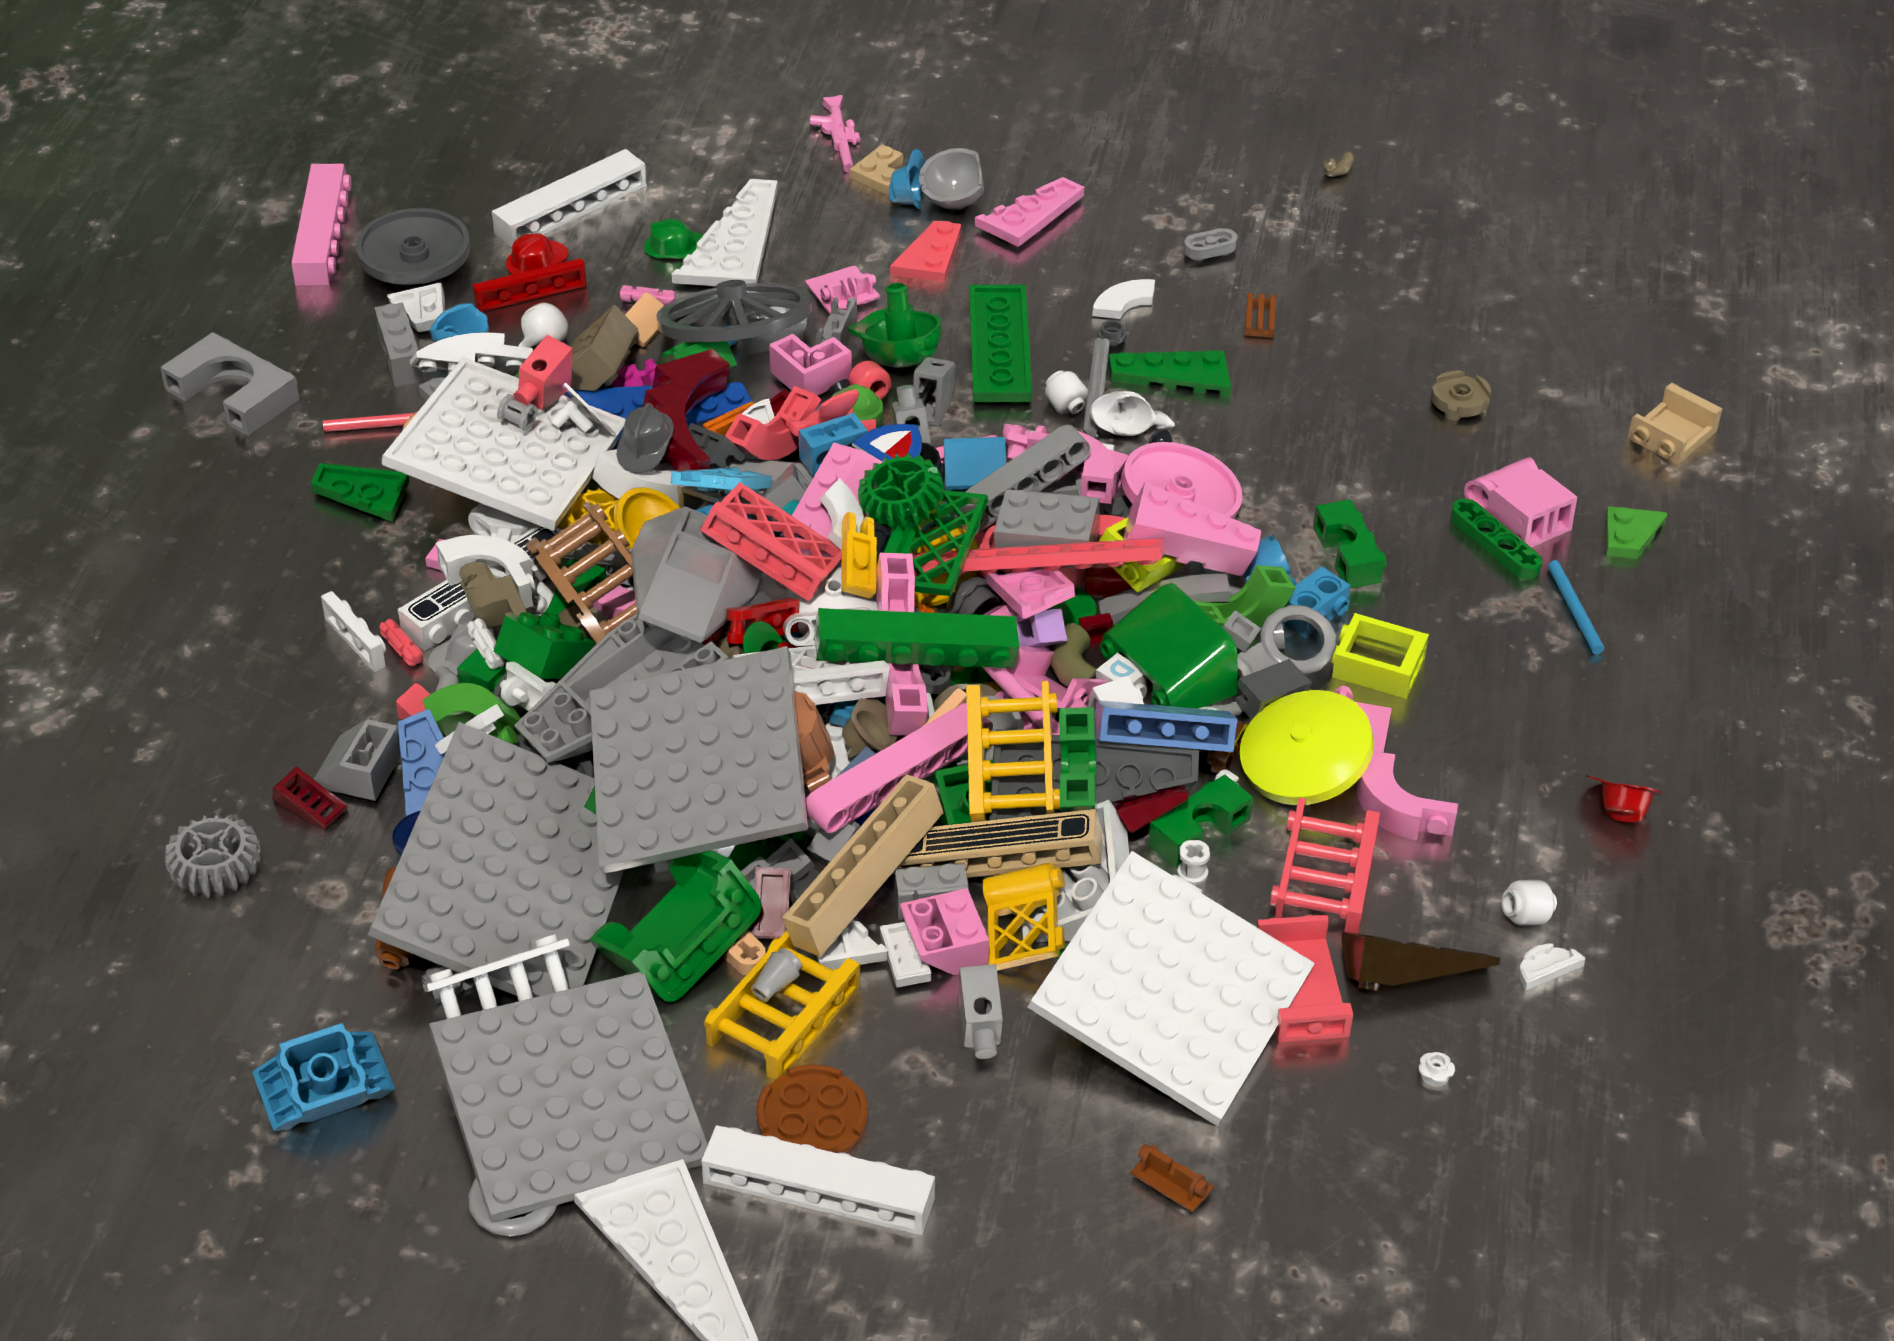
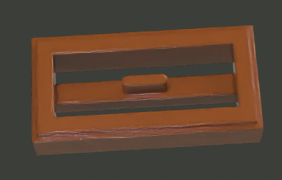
M1248 293L1245 336L1273 338L1276 295L1270 294V299H1264L1265 294H1259V298H1253V293ZM1253 306H1258L1257 329H1251ZM1264 307H1269L1268 330H1263Z

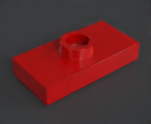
M1086 568L1085 592L1092 598L1105 599L1132 589L1113 568Z

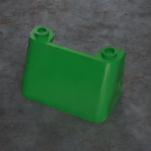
M1174 583L1158 587L1102 636L1100 650L1106 660H1109L1116 653L1123 657L1125 655L1153 683V692L1151 693L1153 705L1199 709L1238 694V654L1234 640L1229 633Z
M711 850L670 859L669 872L677 884L630 932L622 924L612 921L601 926L589 939L602 955L628 975L637 972L645 974L651 992L664 1001L673 1002L680 999L749 928L761 911V900L734 862Z

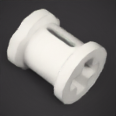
M1188 840L1180 846L1179 852L1182 862L1178 866L1177 876L1196 886L1204 883L1208 877L1206 863L1210 858L1209 846L1200 840Z

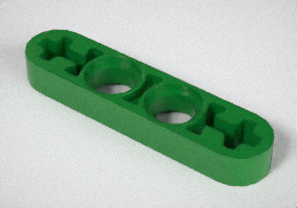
M1461 498L1453 503L1450 518L1453 524L1518 578L1532 580L1539 576L1542 557L1474 500ZM1479 528H1488L1493 532H1482ZM1508 545L1513 547L1514 549L1505 550L1500 548L1499 546Z

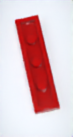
M582 258L473 284L475 307L480 312L586 287L585 263Z

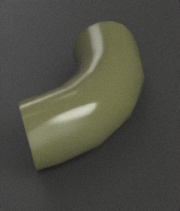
M1067 624L1065 626L1067 641L1051 645L1050 650L1054 652L1051 659V667L1059 681L1068 688L1072 678L1096 679L1097 668L1091 666L1082 657V654L1090 646L1088 633L1077 624Z

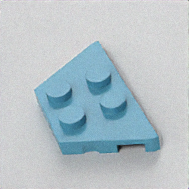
M735 467L671 471V484L695 486L700 491L715 492L717 489L725 490L724 494H729L741 482L759 494V489L771 488L772 475L753 471L742 472L740 468Z

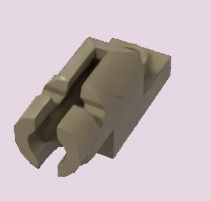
M476 561L467 563L460 568L459 575L462 580L460 583L467 596L468 603L476 618L482 619L487 627L502 625L505 615H520L521 612H527L510 575L496 578L487 564Z

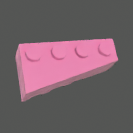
M1145 482L1130 508L1123 540L1164 538V554L1175 556L1176 562L1188 564L1191 561L1201 562L1204 568L1242 576L1258 551L1261 530Z

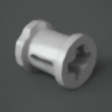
M507 394L499 404L497 418L503 421L507 419L518 424L521 430L527 431L535 422L538 408L532 404L527 406L515 400L514 395Z

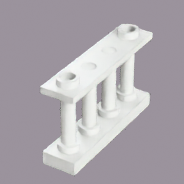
M556 934L535 940L536 948L456 974H452L451 968L429 975L431 982L422 984L424 991L429 992L438 989L447 1019L461 1016L452 984L473 977L483 1010L498 1007L487 972L508 966L519 1001L531 999L533 994L522 961L542 954L554 992L567 990L569 987L557 949L569 946L568 938L558 940Z

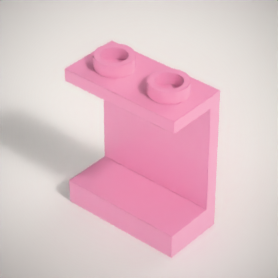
M1019 646L1014 668L1006 669L1025 689L1039 697H1042V681H1049L1050 693H1057L1058 708H1070L1077 697H1080L1087 706L1092 688L1107 683L1103 679L1072 678L1067 689L1045 676L1054 654L1052 650L1046 647Z

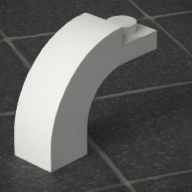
M617 449L598 452L592 478L608 493L620 498L630 489L646 487L667 495L678 504V485L671 484V471L652 469L644 473H631L624 470L618 463Z
M465 535L436 543L439 567L450 586L462 581L459 571L465 564L475 561L483 562L488 565L496 578L510 575L525 609L533 606L532 593L536 591L533 580L531 558L516 544L502 538L487 535Z

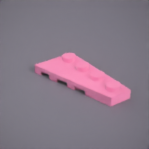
M1061 177L1037 188L1032 196L1022 195L1016 198L1015 203L1008 207L1000 205L994 208L993 214L976 216L975 226L1019 247L1084 196L1085 187Z

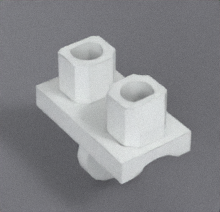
M514 661L507 662L505 667L507 679L503 680L500 684L501 699L510 706L519 704L529 711L556 683L543 681Z

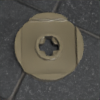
M1460 370L1442 373L1436 378V383L1433 384L1431 400L1438 409L1444 412L1445 417L1450 420H1459L1461 417L1484 414L1488 411L1491 387L1484 378L1475 374L1474 379L1465 376L1466 371Z

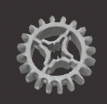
M219 813L214 818H207L203 815L202 820L196 822L190 819L188 827L179 826L178 834L170 835V842L166 845L165 865L174 884H178L183 892L190 890L194 897L204 892L207 898L212 893L219 892L223 897L225 890L232 889L237 891L239 883L248 884L249 876L256 875V869L260 865L261 860L260 841L257 839L252 826H247L244 819L236 820L232 814L226 818H222Z

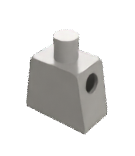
M927 357L914 371L913 385L915 386L916 398H921L924 403L928 425L940 427L952 401L955 363L952 361ZM935 399L932 405L928 403L929 400Z
M904 385L898 387V402L892 403L894 425H918L922 442L931 445L926 409L922 399L916 398L915 386Z
M996 964L960 967L957 1004L964 1046L967 1048L974 1047L977 1058H992L997 1054L996 1045L1001 1043L1003 1024Z

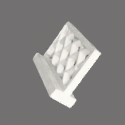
M815 646L789 648L794 691L806 693L815 705L886 696L890 666L884 660L866 663L846 661L831 663V661L816 660ZM754 653L733 655V658L746 656Z

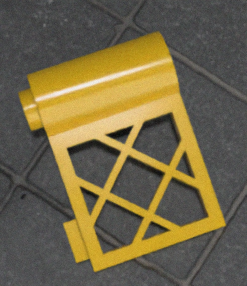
M1052 862L984 878L983 894L988 906L989 965L996 964L997 971L1058 957L1059 949L1065 948L1064 929L1062 926L1058 927L1057 896L1060 895L1061 888H1064L1065 880L1062 870L1059 867L1055 868ZM1047 905V912L1038 922L1029 917L1036 907ZM1014 914L1016 916L1015 919L1005 930L998 926L999 916ZM1026 922L1033 928L1020 941L1013 934ZM1041 932L1048 936V947L1035 950L1030 947ZM1008 940L1017 945L1009 956L999 958V951Z

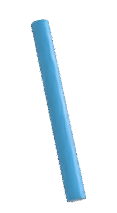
M1551 561L1547 567L1592 653L1596 655L1602 653L1605 647L1559 561Z

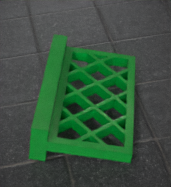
M943 490L942 501H946L948 504L939 508L938 512L930 513L929 520H919L918 526L914 523L908 524L906 530L899 525L892 531L883 553L912 554L914 550L923 545L929 550L927 553L915 559L913 558L914 569L919 574V576L915 577L914 592L952 596L989 502L987 494ZM967 504H976L975 509L964 515L959 509ZM954 511L958 518L943 524L940 518ZM935 522L939 528L925 535L921 532L922 527ZM965 525L967 528L965 533L955 538L951 535L950 531ZM945 535L949 540L948 542L936 548L931 545V541ZM955 548L958 552L957 556L944 562L940 555ZM933 559L938 562V566L927 572H924L920 567ZM944 572L948 576L946 584L931 582V579Z

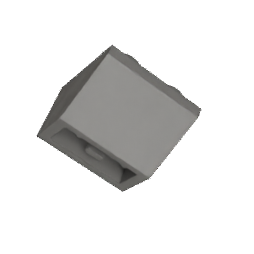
M365 719L341 734L314 780L327 790L375 801L401 757L398 726Z

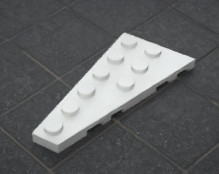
M683 1159L620 1178L616 1182L574 1194V1202L701 1341H759Z

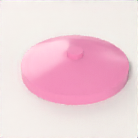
M1156 442L1143 445L1135 449L1128 456L1122 470V487L1132 504L1145 482L1213 511L1220 512L1232 519L1236 517L1242 503V489L1233 472L1214 456L1188 445L1173 442Z

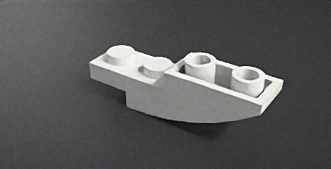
M502 333L463 334L442 339L420 349L410 359V366L419 367V370L425 372L440 369L448 370V373H450L461 358L464 357L488 367L503 365L508 370H519L522 363L533 352V348L504 345L505 334Z

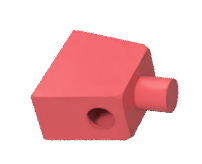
M547 335L519 368L518 390L513 394L515 400L527 406L532 404L539 409H546L564 395L567 391L562 387L563 384L566 382L571 387L573 348Z

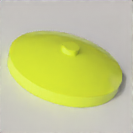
M1301 691L1270 703L1252 719L1241 739L1240 761L1249 783L1264 797L1288 805H1297L1299 798L1306 799L1305 805L1331 799L1349 789L1359 780L1372 759L1374 735L1367 715L1353 700L1330 691Z

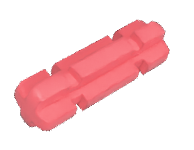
M393 619L380 623V634L386 640H389L388 643L403 657L409 666L414 667L417 663L423 662L424 658L421 649L414 645L415 643L403 629L399 628V625Z

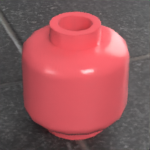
M862 361L851 370L849 375L851 385L859 384L871 389L881 401L890 392L892 383L890 375L876 362Z

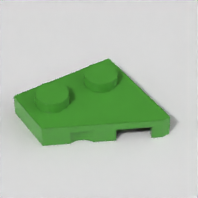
M1607 506L1605 515L1606 556L1638 559L1644 552L1645 546L1649 545L1654 539L1659 527L1665 525L1667 512Z

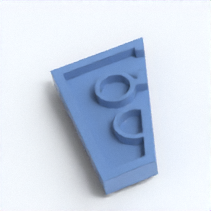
M430 709L398 721L407 822L418 818L446 753L440 754L435 747V744L444 737Z

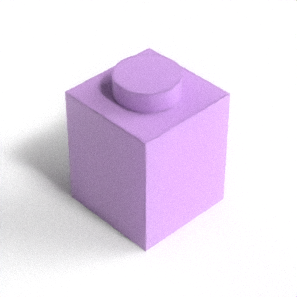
M1061 609L1044 610L1025 619L1020 615L1016 616L1019 646L1048 647L1067 641Z

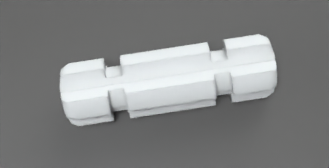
M477 618L475 621L470 620L467 624L469 628L468 633L474 640L482 657L486 659L485 662L488 667L493 670L503 667L505 660L502 656L493 652L496 640L490 630L487 629L485 622L480 618Z

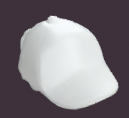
M1115 391L1105 394L1096 399L1090 408L1091 417L1098 427L1119 436H1136L1145 432L1151 426L1161 430H1167L1175 426V423L1165 413L1153 411L1146 399L1135 392Z

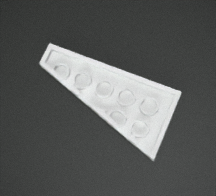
M750 179L737 194L736 202L731 207L727 206L723 211L721 220H716L698 241L697 249L693 254H688L683 260V266L680 269H675L672 273V283L708 285L712 287H717V284L728 280H743L746 284L757 283L778 190L777 180Z

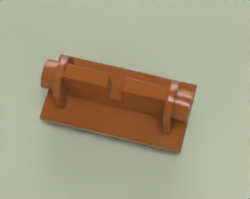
M1144 1144L1140 1148L1138 1157L1141 1160L1130 1171L1131 1175L1192 1213L1214 1189V1185L1207 1182L1203 1174H1196L1182 1164L1173 1161L1171 1157L1159 1151L1158 1146L1154 1144L1151 1146Z

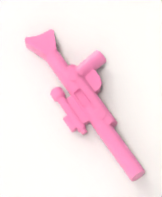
M843 95L823 97V106L831 115L828 117L811 115L810 126H819L823 133L832 135L834 148L840 152L843 170L849 173V169L853 167V161L848 142L856 145L857 142L861 141L860 135L855 133L853 120H847L846 127H844L840 110L843 103Z

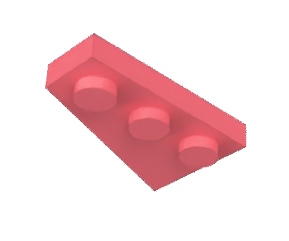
M933 221L890 265V275L945 282L961 235V224L949 221Z

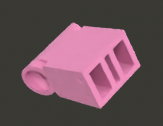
M1531 457L1523 458L1465 484V498L1477 502L1531 548L1572 530L1577 496L1542 469L1538 470L1535 461Z

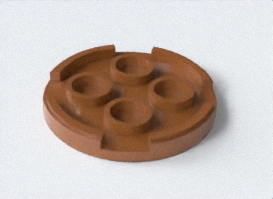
M817 1064L787 1069L788 1073L780 1076L770 1085L763 1088L756 1106L757 1126L761 1136H773L782 1141L799 1145L807 1144L829 1152L846 1153L860 1141L866 1131L868 1124V1102L865 1092L851 1079L844 1076L843 1071L837 1068Z

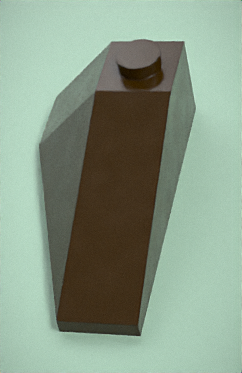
M1342 931L1341 939L1347 977L1358 980V987L1380 990L1381 984L1394 986L1500 965V957L1446 947L1435 948V946L1415 942H1407L1406 944L1384 937Z

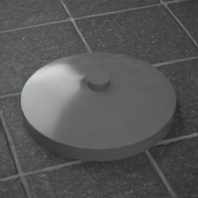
M410 208L384 214L367 224L357 237L356 252L358 262L363 270L378 280L402 285L423 284L444 278L459 269L469 256L470 239L466 226L453 215L435 209Z

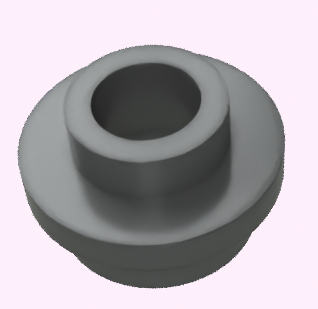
M1107 320L1098 329V338H1106L1110 342L1109 346H1116L1125 341L1126 330L1121 322Z

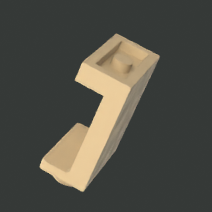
M1671 383L1665 388L1663 400L1645 417L1639 414H1635L1632 417L1627 439L1679 465L1717 432L1722 408Z

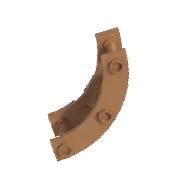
M589 502L583 504V507L588 513L548 541L544 539L539 542L535 537L525 545L542 570L553 581V584L568 604L573 601L581 610L576 616L597 644L610 631L635 615L637 608L635 602L608 622L603 620L600 623L597 622L590 612V609L594 607L593 603L632 577L633 570L631 555L626 550V547L630 545L619 529L615 532L612 531L605 522L608 517L598 503L592 506ZM602 532L608 538V541L570 567L564 566L559 569L558 565L562 563L561 559ZM617 550L627 564L587 592L581 591L577 594L572 587V584L576 582L575 578Z

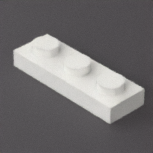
M333 591L322 595L321 600L325 620L374 672L386 667L383 654L386 652V647L379 635L374 636L369 631L364 619L361 617L357 618L352 613L351 607L346 600L341 601Z

